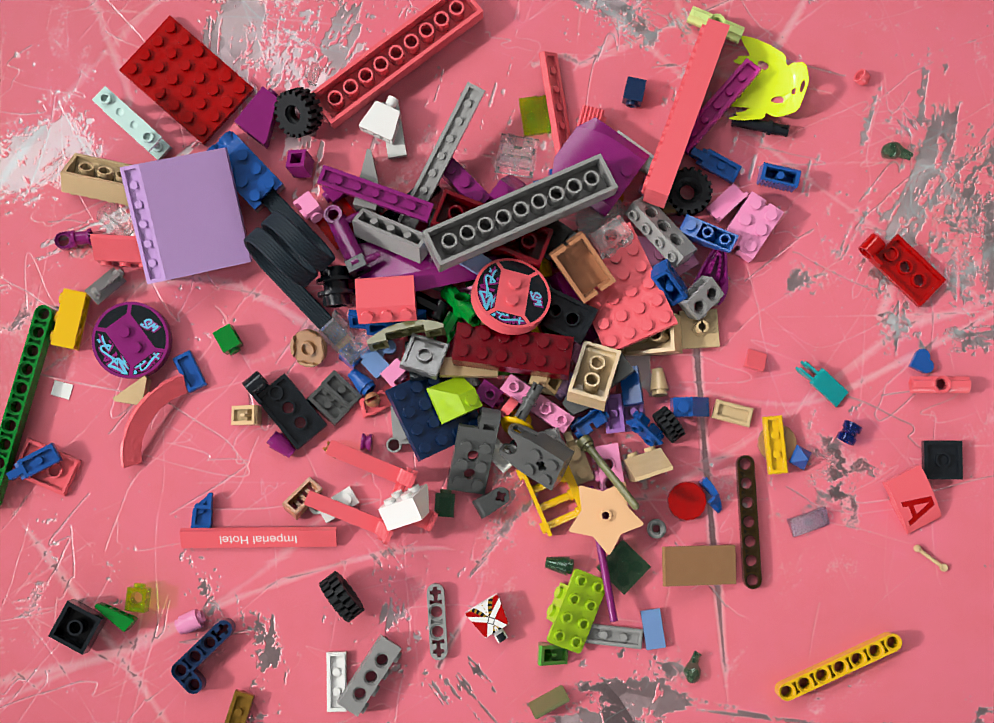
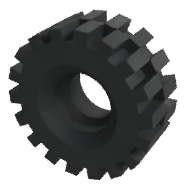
M297 87L284 91L276 98L278 102L274 104L277 107L274 110V114L278 116L275 120L280 122L279 128L285 129L284 133L286 135L290 134L292 138H300L312 134L322 124L319 120L323 119V115L320 114L323 108L318 105L321 102L319 99H315L316 94L314 92L310 93L311 90L308 88ZM295 107L300 113V119L295 114Z
M683 167L677 171L667 200L676 209L678 216L684 215L686 217L687 214L695 216L701 213L712 198L713 188L710 187L712 183L707 180L708 176L706 174H701L702 170L700 169L696 171L694 170L695 167H690V169ZM686 185L694 189V197L689 200L682 198L680 195V189Z
M334 571L319 583L321 591L328 599L330 605L334 607V610L346 622H350L365 610L357 594L338 572Z

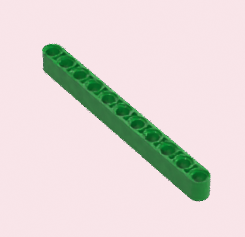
M46 305L38 306L34 312L0 425V459L3 458L5 461L4 467L0 468V506L9 482L6 473L13 468L50 344V334L54 330L56 323L54 322V316L57 311ZM48 310L49 316L47 319H44L43 313ZM43 328L44 334L39 338L37 332ZM34 347L38 348V353L36 356L32 355V350ZM31 365L33 371L28 375L26 369ZM23 384L27 385V390L25 393L21 392V387ZM18 402H20L22 406L19 412H17L15 409V406ZM15 421L16 428L12 431L10 423ZM6 440L10 441V447L8 449L4 447V443Z

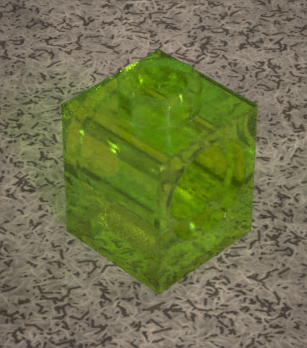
M134 583V586L127 587L124 611L141 613L149 611L151 588L146 587L145 583ZM136 592L141 593V602H137L135 600L134 596Z

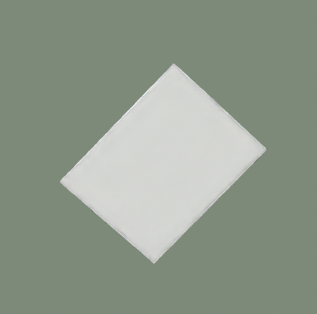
M55 380L51 395L69 400L73 385Z

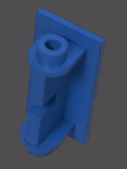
M591 408L587 415L578 417L572 422L570 426L571 431H576L574 434L580 439L582 436L593 432L590 426L592 423L596 428H599L608 422L607 419L610 416L606 411Z
M635 411L632 415L634 419L626 421L631 430L637 433L647 445L657 446L663 444L661 441L664 438L663 432L654 423H651L648 427L650 419L643 412Z

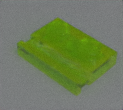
M546 95L519 98L524 137L551 133Z

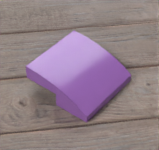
M622 393L609 395V400L604 410L610 416L607 419L608 422L605 423L606 434L632 431L626 421L634 419L632 415L637 410L645 415L644 404L625 407Z

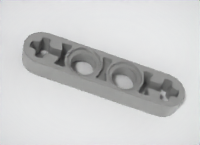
M433 583L427 589L430 654L435 660H443L448 652L445 594L442 585ZM433 587L441 590V593L438 594V601L442 600V603L430 604V600L434 601V595L430 594ZM434 606H439L442 609V615L434 617L431 614V609ZM435 626L443 628L444 632L439 637L434 636L432 633V629ZM444 639V642H440V647L445 652H442L441 656H437V653L433 651L437 648V642L433 643L432 640L439 641Z

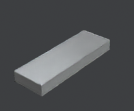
M593 623L585 643L641 649L643 629Z

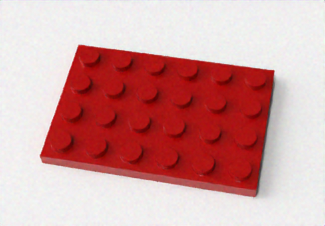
M170 15L119 69L123 75L203 145L207 143L254 91L251 85Z

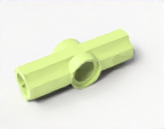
M695 6L692 7L686 21L687 23L701 28L702 24L706 25L708 18L728 24L730 28L726 39L737 44L739 43L745 27L726 20L721 14H712Z

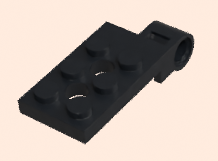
M549 286L551 293L550 307L539 325L558 335L574 337V342L582 345L599 312L598 309ZM553 306H557L561 311L559 315L553 316L550 314V309ZM569 315H576L578 321L575 324H569L567 322Z
M258 371L242 382L246 390L263 407L297 450L328 426L285 373L271 385ZM287 402L293 404L294 408L291 413H285L283 410V406ZM299 417H303L306 421L303 428H298L295 425V421Z

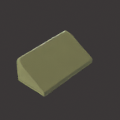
M560 685L529 702V707L535 719H538L569 702L570 699L564 687Z

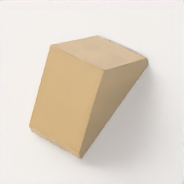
M143 376L113 397V400L137 405L150 390V377Z
M232 406L231 425L261 426L262 406Z

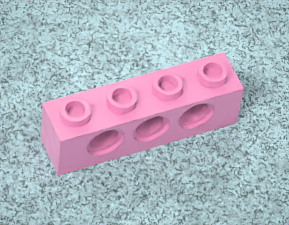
M510 374L500 390L509 398L511 396L519 402L518 404L521 405L523 402L522 398L527 395L530 386ZM540 394L535 402L537 405L533 406L530 412L552 428L558 427L559 432L564 434L574 417Z
M618 443L594 447L603 460L609 459L611 461V470L621 482H624ZM596 463L597 470H594L596 482L599 481L600 489L597 490L604 491L608 489L605 486V481L608 477ZM603 512L602 518L608 519L609 513Z

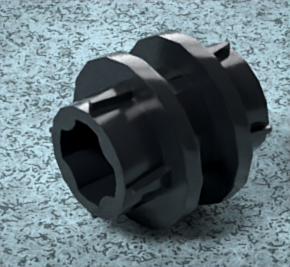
M330 266L326 267L324 271H320L321 278L316 279V284L324 286V291L317 293L318 298H323V306L326 308H339L352 304V296L356 293L355 289H349L348 283L354 282L355 279L350 275L347 267Z

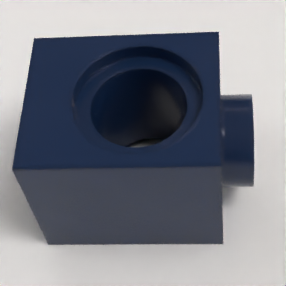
M628 76L622 103L630 108L640 107L647 80Z

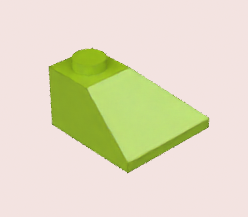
M452 378L426 389L441 424L474 412L483 406L476 389L464 378Z

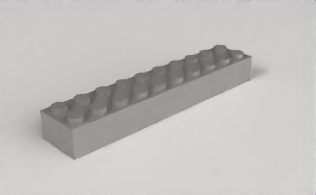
M600 153L423 230L422 239L438 271L442 272L615 195L618 186Z

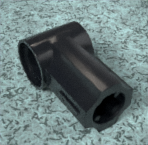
M420 291L416 292L417 309L426 310L427 316L443 323L451 306L440 299H434Z

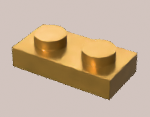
M236 689L225 723H246L255 695Z

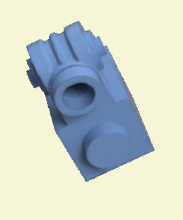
M389 340L390 348L372 352L369 349L361 357L363 359L361 363L377 380L381 377L380 373L389 366L384 358L385 354L393 355L397 350V345L393 340Z

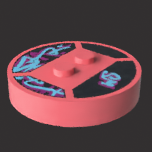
M502 258L486 264L480 270L472 286L471 302L479 319L489 328L507 335H520L532 331L542 322L550 307L551 293L546 279L535 267L518 259Z

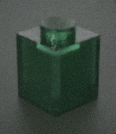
M440 489V493L435 494L434 511L440 517H454L455 494L451 493L452 490Z

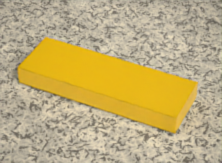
M782 415L762 417L768 475L788 473Z

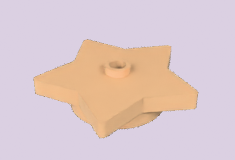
M579 486L581 511L569 528V531L593 536L603 550L610 555L622 533L638 528L644 523L627 506V501L615 486L604 491ZM603 512L609 513L608 519L602 518Z

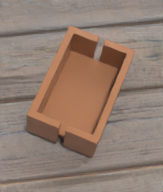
M580 231L566 241L568 245L561 244L548 254L579 299L586 303L599 294L594 287L597 286L598 289L603 291L616 282V280L584 233Z

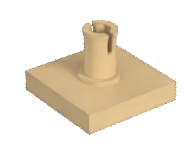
M710 309L707 315L700 320L688 318L684 311H678V315L681 316L682 349L720 347L717 309Z

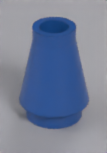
M356 368L348 374V377L360 394L366 396V394L375 389L374 381Z

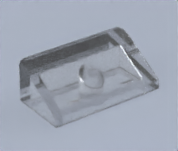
M108 202L97 211V220L116 235L131 236L134 232L131 216L115 203Z
M363 330L341 348L338 353L352 366L370 350L367 340L373 335H367V331Z

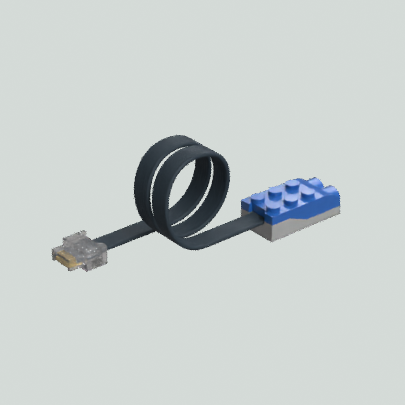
M233 131L226 132L207 151L227 147L237 192L257 213L264 207L271 212L261 223V228H255L244 238L245 247L262 270L317 326L318 329H314V331H317L324 338L326 345L330 344L339 354L356 338L347 328L349 323L336 310L332 312L331 316L304 288L318 276L317 270L324 271L335 260L334 254L324 241L279 195L285 189L283 183Z

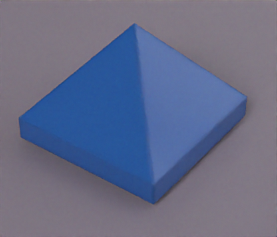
M796 445L789 463L804 470L811 452Z

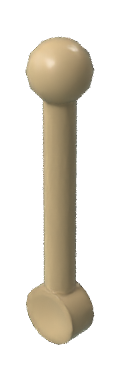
M920 545L913 547L915 552H920L938 565L941 571L945 572L948 570L946 564H941L921 549Z

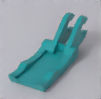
M801 361L800 363L807 370L815 374V376L812 377L802 368L796 367V371L808 379L813 387L837 407L848 394V391L825 369L821 368L817 371L808 362Z

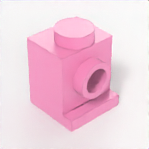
M309 191L293 202L306 220L310 218L314 224L324 217V211Z
M397 358L380 373L392 387L396 386L397 382L399 384L408 377L407 373L409 372L399 368L400 361Z

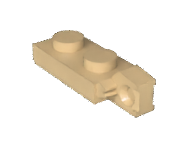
M571 431L564 433L565 446L575 451L569 467L577 485L595 479L585 452L576 444L579 439L574 440Z

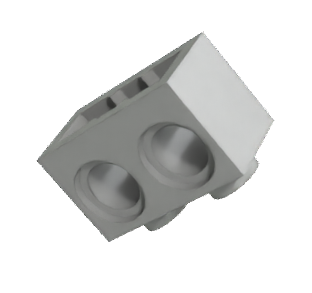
M701 276L688 289V298L678 304L688 318L700 320L707 315L712 306L719 303L724 293L713 277Z

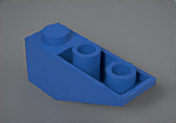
M688 214L679 228L692 243L731 253L739 235Z

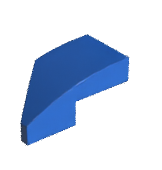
M703 477L698 483L711 495L706 502L719 513L722 510L719 493L707 477Z
M208 493L203 500L194 505L191 528H212L213 493Z

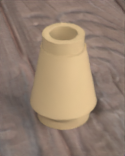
M663 368L652 369L650 385L652 396H667L669 388Z

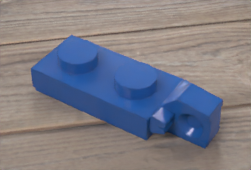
M693 147L689 154L691 158L697 160L695 164L730 184L734 183L742 168L739 164L711 149L707 150L704 148L701 151Z
M50 443L18 460L14 464L15 469L7 472L6 475L9 480H15L19 477L22 480L28 479L62 461V458L55 444Z

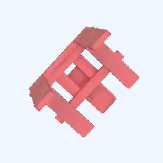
M334 440L330 441L326 450V454L395 482L392 493L400 489L407 491L408 488H412L418 471L412 470L409 467L404 470ZM312 490L308 492L304 504L306 506L371 531L378 535L377 539L381 540L383 544L387 545L394 529L388 531L382 517L378 518ZM429 509V513L422 520L412 524L431 531L438 513Z

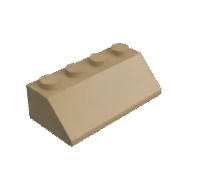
M74 153L60 172L61 191L71 195H80L90 199H99L109 203L128 206L120 167L131 164Z

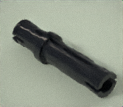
M732 120L731 123L732 127H740L764 132L766 135L775 134L784 137L788 136L790 125L774 123L773 120Z

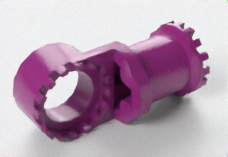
M88 228L87 231L75 232V230L59 232L54 239L55 245L61 250H69L82 244L91 245L90 234H93L91 228ZM63 236L69 238V243L66 246L59 244V240Z

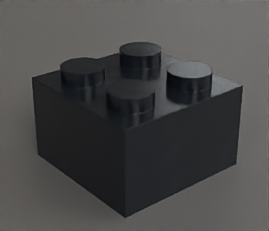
M76 599L68 600L48 637L83 655L91 650L107 618Z

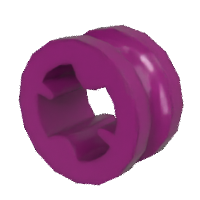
M362 433L360 450L367 449L371 451L372 434L366 436L365 433Z

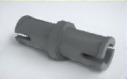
M533 381L527 395L523 396V402L514 416L526 421L533 406L537 405L535 402L544 387Z

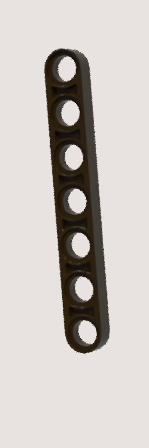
M743 455L736 460L742 579L746 587L756 589L761 585L762 576L755 463L752 457ZM743 458L750 461L748 469H742L740 466V461ZM743 478L751 480V486L747 489L741 485ZM745 497L752 499V506L749 508H745L742 504V500ZM747 516L752 517L754 520L751 527H746L743 523L744 518ZM751 535L754 537L755 543L753 546L748 547L745 544V538ZM749 555H753L756 558V563L753 566H748L746 563V558ZM752 574L757 577V583L753 586L747 583L748 576Z

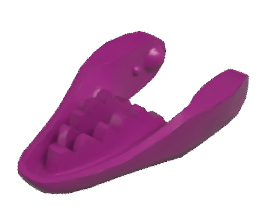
M713 249L697 274L694 283L701 276L713 277L724 293L717 305L724 301L728 293L727 252Z

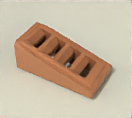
M308 477L282 503L284 509L296 520L309 508L304 504L306 497L302 494L303 491L308 494L310 490L307 487L309 485L319 494L323 491V488L311 477ZM298 497L303 501L302 504L297 501ZM295 504L298 508L295 510L291 505Z

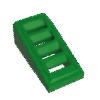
M103 602L97 603L94 606L95 609L123 632L129 630L138 620L136 616Z

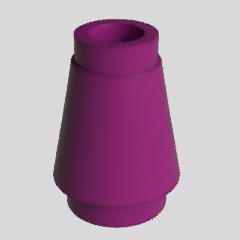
M277 431L266 442L270 445L269 448L288 458L296 450L286 437Z

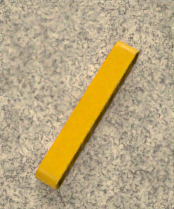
M891 632L879 634L777 682L774 689L775 693L785 701L793 700L898 651L902 646V640L900 636ZM890 637L894 638L892 646L887 645V640ZM876 645L877 650L871 655L870 647ZM858 653L859 660L853 663L852 656ZM841 661V669L835 671V663ZM823 669L824 676L818 679L817 672ZM801 678L807 679V683L804 687L799 686V681ZM784 686H789L788 694L782 695L781 689Z

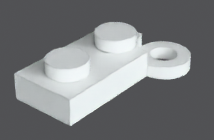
M350 486L331 497V499L351 507L360 503ZM309 507L313 514H321L326 523L336 518Z

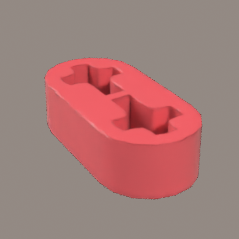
M511 396L502 407L501 418L509 416L519 403L514 397Z

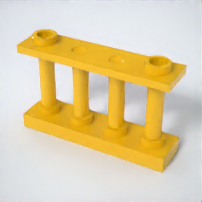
M569 465L560 481L563 483L567 482L569 487L566 490L567 492L541 504L538 503L535 493L546 489V487L540 483L531 486L527 475L518 469L516 470L520 481L524 479L542 522L539 523L543 534L547 533L548 536H552L550 529L578 516L581 511L579 488ZM567 500L575 501L577 507L574 508V511L551 521H546L542 511Z

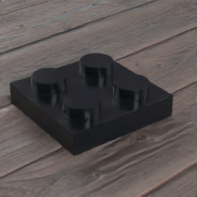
M921 441L922 469L927 479L963 480L962 441Z

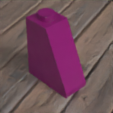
M262 86L234 122L240 129L267 149L270 145L276 121L275 118L277 117V114H274V110L277 109L274 104L278 102L276 99L278 94L271 88L267 90Z
M510 173L496 184L489 194V202L526 186V184Z

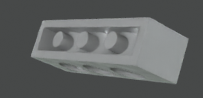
M643 196L633 201L624 214L656 249L668 259L674 268L689 261L697 251V248L658 206L643 202Z
M380 634L338 698L337 703L357 717L360 713L363 714L369 706V703H367L371 696L374 697L379 691L380 686L378 684L382 679L385 680L390 674L391 670L389 667L401 657V647ZM380 654L387 656V660L383 664H379L376 661ZM369 671L376 673V677L372 681H368L365 678ZM363 688L365 690L364 696L356 697L354 695L356 689Z

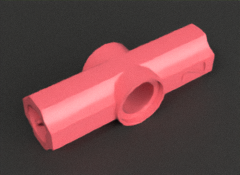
M910 376L908 382L910 393H970L971 389L969 376ZM938 380L943 384L941 390L937 387Z

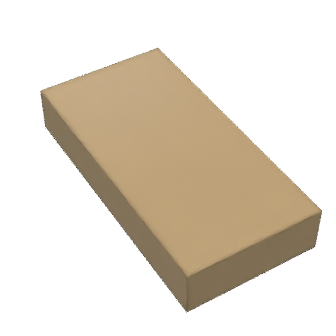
M716 399L711 418L750 427L754 409Z

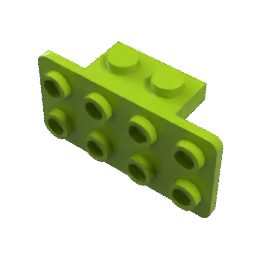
M575 569L568 585L560 582L559 586L555 589L553 602L547 609L546 619L553 622L547 636L549 643L575 653L582 652L605 594L602 578L580 569Z

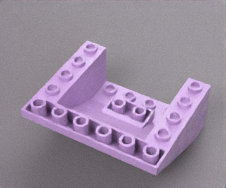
M227 147L120 167L147 284L252 262V256L244 244V238L247 237Z

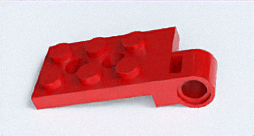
M872 233L858 247L861 254L918 308L946 281L899 234H896L885 244L878 235ZM902 262L909 265L908 272H903L900 269ZM916 275L921 276L923 279L921 286L916 285L914 282Z

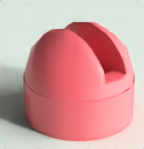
M860 69L854 75L853 80L859 85H866L869 83L871 76L865 69Z

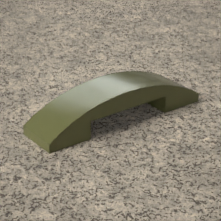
M404 321L377 332L367 340V345L372 352L390 348L389 340L410 336L412 333L419 334L425 332L426 337L433 338L446 335L443 323L436 321Z

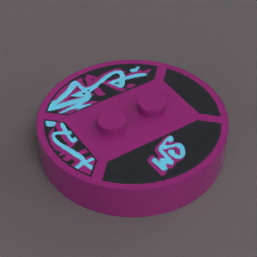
M123 302L112 306L97 320L92 333V349L99 364L109 373L125 379H140L143 376L154 374L165 364L172 348V333L166 319L154 308L139 302Z

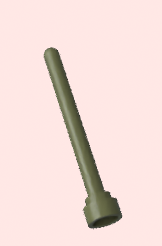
M588 434L582 436L577 441V446L582 451L590 454L632 509L638 510L639 503L595 450L592 438Z

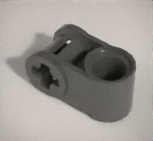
M498 487L472 501L482 519L505 505L509 500L510 494L506 488ZM498 491L501 493L505 492L504 501L496 499Z

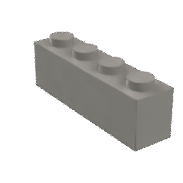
M364 208L352 220L355 237L420 264L429 253L422 239L423 232Z

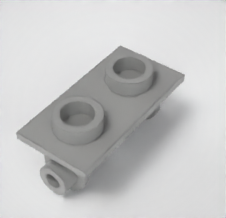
M111 268L90 285L85 292L97 304H100L126 282L123 278L124 272L121 269Z

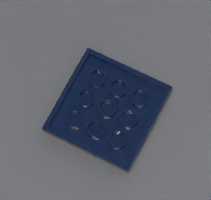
M438 374L437 380L432 378L419 381L408 380L385 391L418 462L455 445L459 423L478 426L477 410L441 424L426 389L452 378L439 377Z

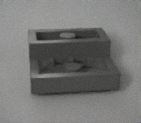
M334 370L307 400L335 426L359 401L362 395Z

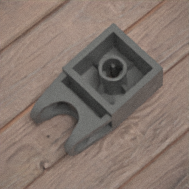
M511 424L508 428V434L516 442L517 446L508 443L503 444L499 449L500 455L520 472L552 491L562 480L575 451L542 431L539 433L522 424ZM505 449H506V450H509V451L512 452L513 454L507 453V452L505 451Z

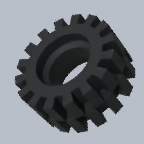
M664 406L652 415L657 426L671 443L685 435L682 425L668 407Z

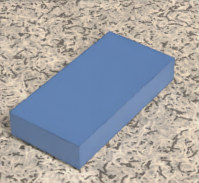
M660 608L640 611L646 650L665 648Z

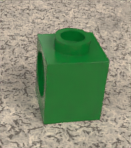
M227 324L213 332L223 353L234 355L241 350L240 347L243 346V343L233 325Z

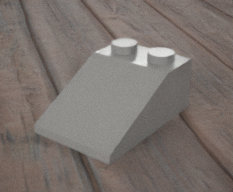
M367 149L360 178L380 184L372 152L370 149ZM354 198L353 206L356 212H359L362 208L377 214L384 211L383 207Z

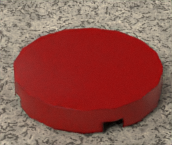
M681 482L670 490L667 498L668 507L677 518L693 520L699 517L705 510L706 495L697 484Z

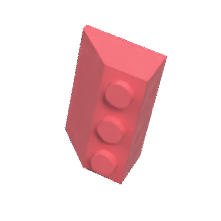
M90 234L94 260L99 262L100 266L112 267V264H119L120 267L131 268V265H139V268H143L136 236Z
M414 275L355 279L356 310L359 324L417 320Z

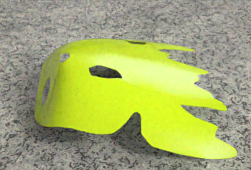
M742 36L741 40L749 56H738L733 62L741 65L748 58L757 66L759 61H763L768 64V68L766 70L761 69L760 74L744 90L741 97L737 98L731 105V107L749 109L736 112L737 116L729 117V119L755 120L763 119L766 113L774 117H780L796 112L800 108L809 83L806 64L798 62L787 65L786 55L783 52L758 39ZM805 80L804 89L800 92L801 84ZM796 88L795 94H792V89ZM781 96L784 98L783 103L771 102V99Z

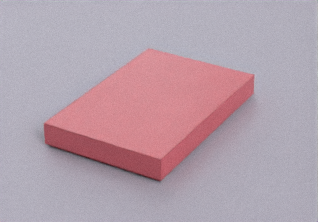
M27 438L17 461L46 445ZM58 450L62 461L26 480L66 496L82 460Z

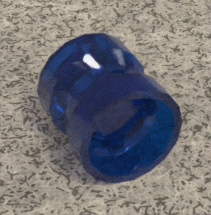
M845 420L842 424L843 429L838 432L836 438L854 446L856 436L861 433L862 427L849 420Z

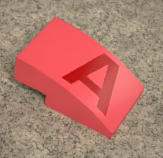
M914 465L882 482L890 497L889 501L907 534L942 517L934 492L921 465Z

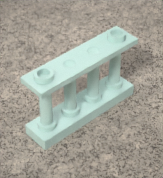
M106 86L92 99L111 119L157 160L163 159L172 149L162 139V136Z

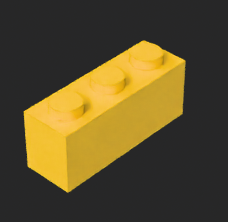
M64 288L63 292L59 295L58 301L60 306L54 316V322L56 323L54 330L51 331L50 341L51 345L79 351L91 297L85 292Z

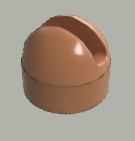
M369 392L364 399L366 405L371 408L377 407L380 403V396L375 392ZM376 396L377 399L368 403V399Z

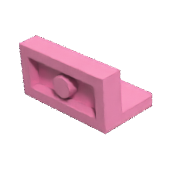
M733 183L705 210L719 223L749 193L747 191L743 193Z

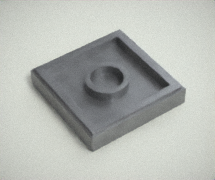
M412 333L399 368L437 380L449 349V344Z

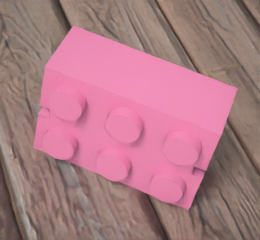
M753 191L747 196L725 229L739 235L733 249L736 246L740 248L734 254L748 263L753 260L784 213L771 203L766 205V200Z

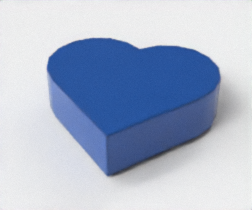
M926 349L917 350L908 367L923 374L930 373L934 368V363L930 360L929 351Z

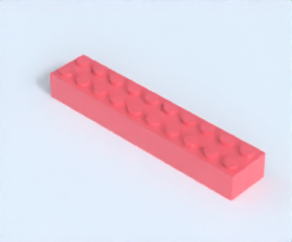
M475 0L433 1L313 90L311 93L314 92L316 94L315 99L320 100L321 103L318 105L323 108V111L320 113L330 126L336 129L482 20L483 10Z
M708 18L707 24H702L699 36L641 191V194H644L643 202L663 209L665 207L730 28L728 24Z

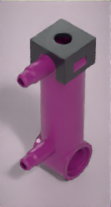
M330 205L324 211V219L331 229L349 273L356 279L371 271L369 263L377 260V258L381 257V254L377 251L366 257L363 255L349 225L359 212L346 216L339 206ZM335 215H338L335 220H332Z

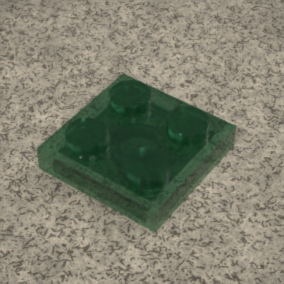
M623 539L614 547L611 554L606 556L611 583L624 595L651 568ZM599 563L596 568L601 572Z

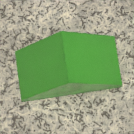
M538 642L537 663L539 666L567 664V649L551 643Z

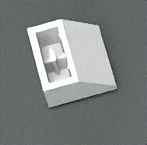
M415 484L412 488H408L407 491L397 490L391 494L392 497L384 500V504L378 509L388 531L420 521L429 513L427 484L421 486Z

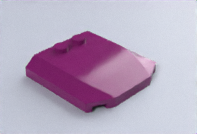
M595 117L575 128L554 157L552 174L601 153L618 189L614 196L589 207L606 218L650 155Z

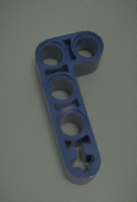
M226 618L216 623L172 666L171 673L173 677L188 693L196 694L205 687L206 679L197 667L234 633L236 626L233 620ZM227 624L229 626L227 631L219 635L218 632ZM208 637L214 638V647L207 644ZM193 651H198L200 653V660H195L193 658ZM180 664L186 667L185 674H181L178 671ZM192 679H197L199 681V688H194L192 686Z

